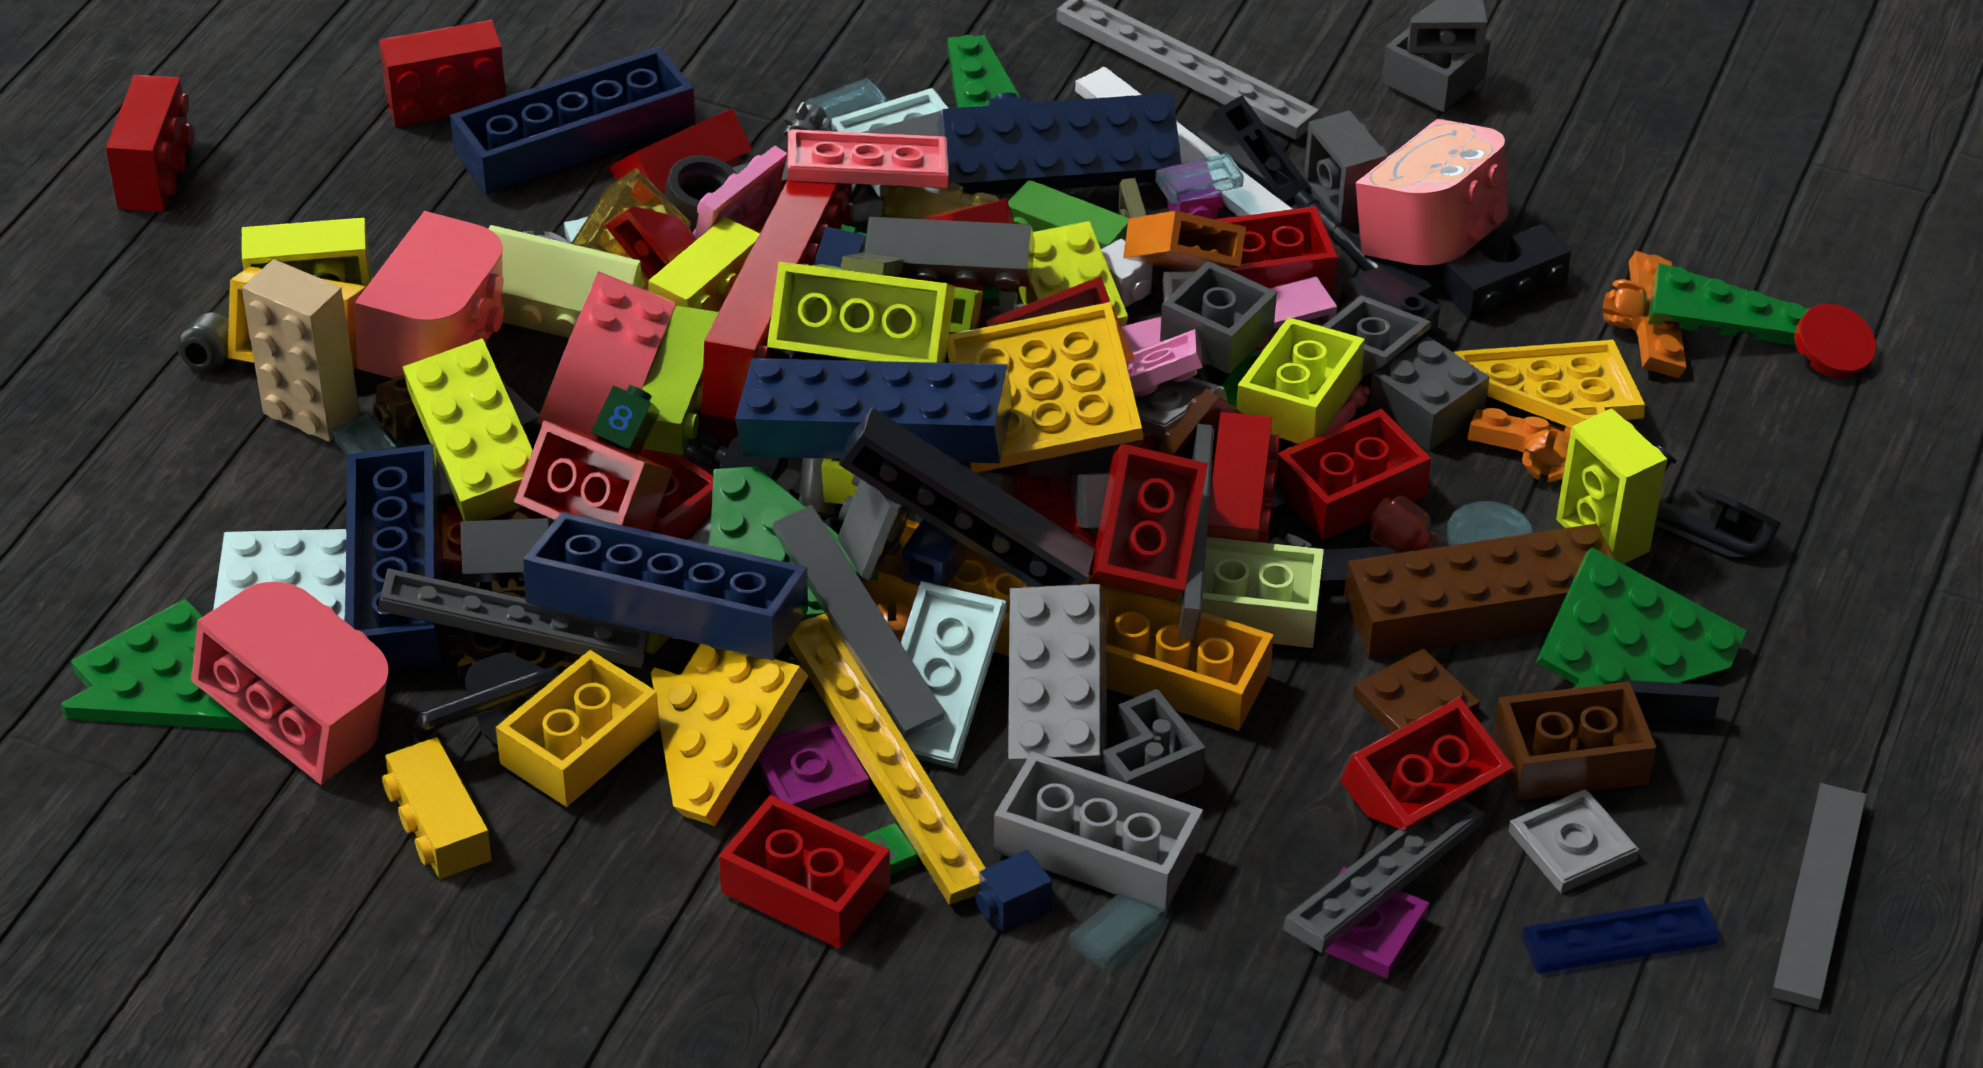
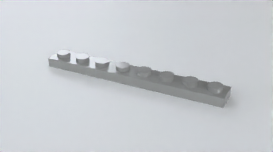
M1068 0L1057 9L1058 22L1224 105L1243 95L1265 125L1295 140L1308 130L1309 122L1318 120L1319 109L1097 0Z

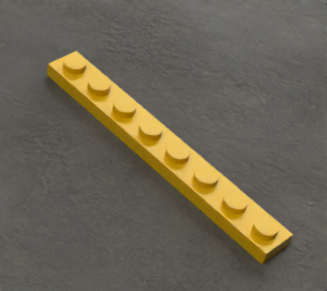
M822 614L801 621L787 641L789 647L947 903L951 905L975 896L979 892V871L986 869L829 618L826 614Z

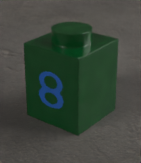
M613 385L591 433L600 440L639 456L660 411L650 402L652 395L633 385H629L625 391Z

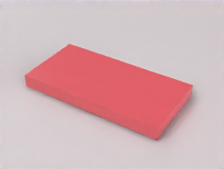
M791 129L788 130L787 181L948 188L946 137Z

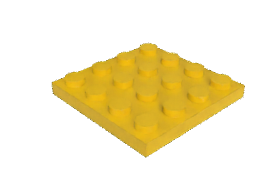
M1111 302L949 334L947 345L949 363L1007 364L1013 403L1000 464L970 463L973 472L978 473L1144 439Z

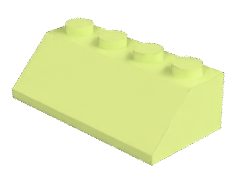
M490 225L488 228L500 238L503 246L504 316L502 322L570 338L598 271L642 288L640 260Z
M1207 537L1202 612L1274 634L1273 644L1313 648L1324 549ZM1181 595L1173 603L1181 605Z

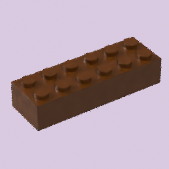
M1596 523L1350 560L1347 563L1344 600L1368 659L1417 652L1422 648L1431 650L1547 632L1553 626L1586 552L1590 548H1594L1612 559L1614 558Z

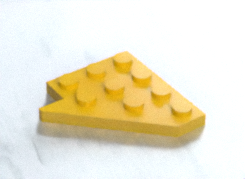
M1614 340L1454 351L1456 355L1490 376L1488 397L1571 428L1611 408L1626 421L1644 418L1645 403Z
M700 644L681 675L654 667L651 677L653 688L657 691L659 724L673 806L682 816L715 826L808 678V675L800 666L777 659L772 661L754 658L747 654L725 649H715L708 645Z

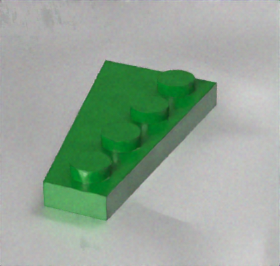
M985 35L947 37V49L956 108L988 106L989 98H995L998 94L1007 92L1018 94Z
M1659 263L1653 278L1648 324L1662 326L1664 320L1680 322V329L1697 331L1699 325L1718 328L1720 335L1735 337L1740 332L1752 333L1756 340L1796 345L1794 335L1797 324L1809 309L1797 303H1788L1766 296L1758 291H1749L1733 286L1719 279H1711L1691 273L1681 267H1672Z

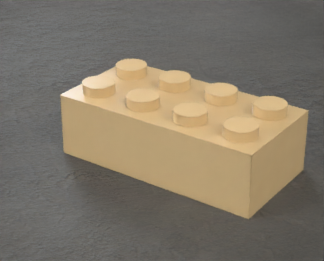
M273 259L242 287L262 410L264 414L272 419L283 421L301 429L307 434L315 435L330 442L360 413L342 287Z

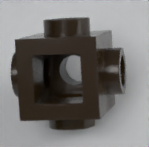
M399 376L393 380L375 385L376 403L373 404V415L380 427H384L396 440L412 437L425 431L409 395L405 376Z

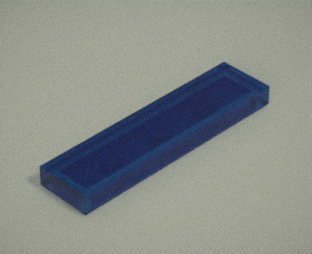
M1702 897L1524 927L1522 938L1538 974L1717 944L1719 931Z

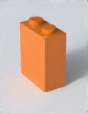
M1179 211L1130 218L1128 220L1123 258L1183 272H1196L1206 261L1215 263L1225 269L1241 267L1246 227Z

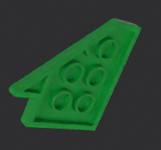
M757 466L714 469L710 545L794 564L775 535L773 522L805 508V506ZM825 524V526L827 527L830 534L838 544L839 548L845 555L846 559L854 569L859 579L861 581L878 580V571H876V573L872 576L870 580L861 577L856 567L852 563L851 559L849 558L848 554L844 550L843 546L839 542L837 538L838 534L834 530H832L828 525ZM809 587L808 612L801 621L825 614Z
M1590 548L1580 564L1537 658L1536 664L1574 684L1573 688L1628 682V680L1687 684L1724 673L1731 668L1746 630L1598 550Z
M186 599L71 660L73 673L88 689L61 703L63 715L66 719L233 730L249 729L246 724L191 681L197 621L203 616Z

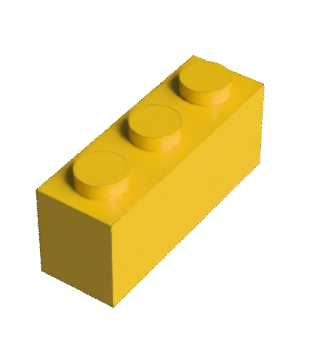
M437 737L385 755L388 774L382 776L385 792L391 802L398 800L400 807H398L399 816L407 833L414 831L417 836L415 838V845L424 865L431 863L439 880L492 861L488 830Z

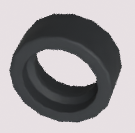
M689 156L677 161L670 169L664 195L667 211L671 215L678 216L686 226L696 228L699 216L697 207L701 200L690 197L681 187L700 183L718 190L724 185L729 176L737 173L727 163L709 156Z

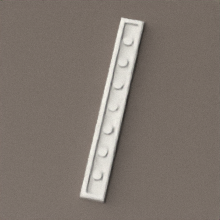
M1106 67L1076 80L1075 91L1085 99L1141 95ZM1177 122L1182 162L1180 171L1206 167L1214 187H1219L1221 190L1223 205L1237 216L1292 209Z

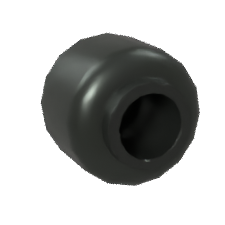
M203 313L195 317L178 336L177 348L184 363L192 369L203 373H211L220 369L230 359L228 358L229 320L216 313Z

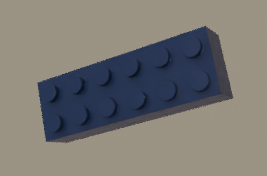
M660 47L450 115L454 152L487 195L696 124L694 87Z
M1173 93L942 109L938 121L939 136L946 137L948 188H945L946 198L1016 193L1028 180L1055 190L1120 185L1122 179L1135 178L1137 184L1167 182L1168 172L1180 171L1182 168Z
M752 358L735 421L743 456L841 459L849 436L873 407L958 462L1000 464L1013 401L1007 364Z
M433 444L347 454L345 622L355 630L363 632L382 651L388 663V671L443 665L442 624L378 611L387 569L442 580L441 478Z
M565 512L560 513L523 559L526 603L545 607L553 611H563L584 616L591 620L610 622L626 626L630 629L657 633L672 639L700 643L715 649H725L747 654L759 659L774 661L808 612L807 567Z

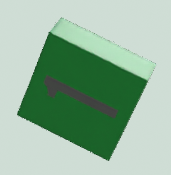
M896 823L862 836L890 850V875L918 864L917 852Z

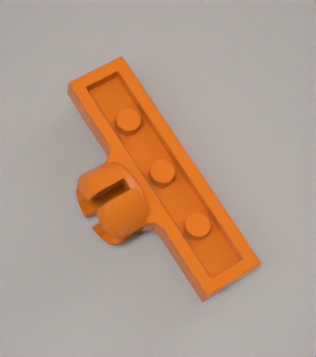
M1635 251L1629 260L1631 281L1619 279L1613 282L1612 286L1617 287V290L1613 289L1605 295L1602 307L1603 320L1611 326L1625 330L1632 328L1636 331L1643 369L1679 379L1686 369L1680 322L1664 320L1662 326L1648 324L1654 273L1659 263L1672 266V261L1665 260L1658 255H1648Z
M1496 408L1476 409L1470 424L1467 440L1521 451L1524 453L1522 463L1526 471L1533 478L1540 480L1541 474L1549 475L1547 482H1555L1563 479L1571 428L1549 424L1548 421L1540 417H1526L1524 419L1509 416L1505 411Z

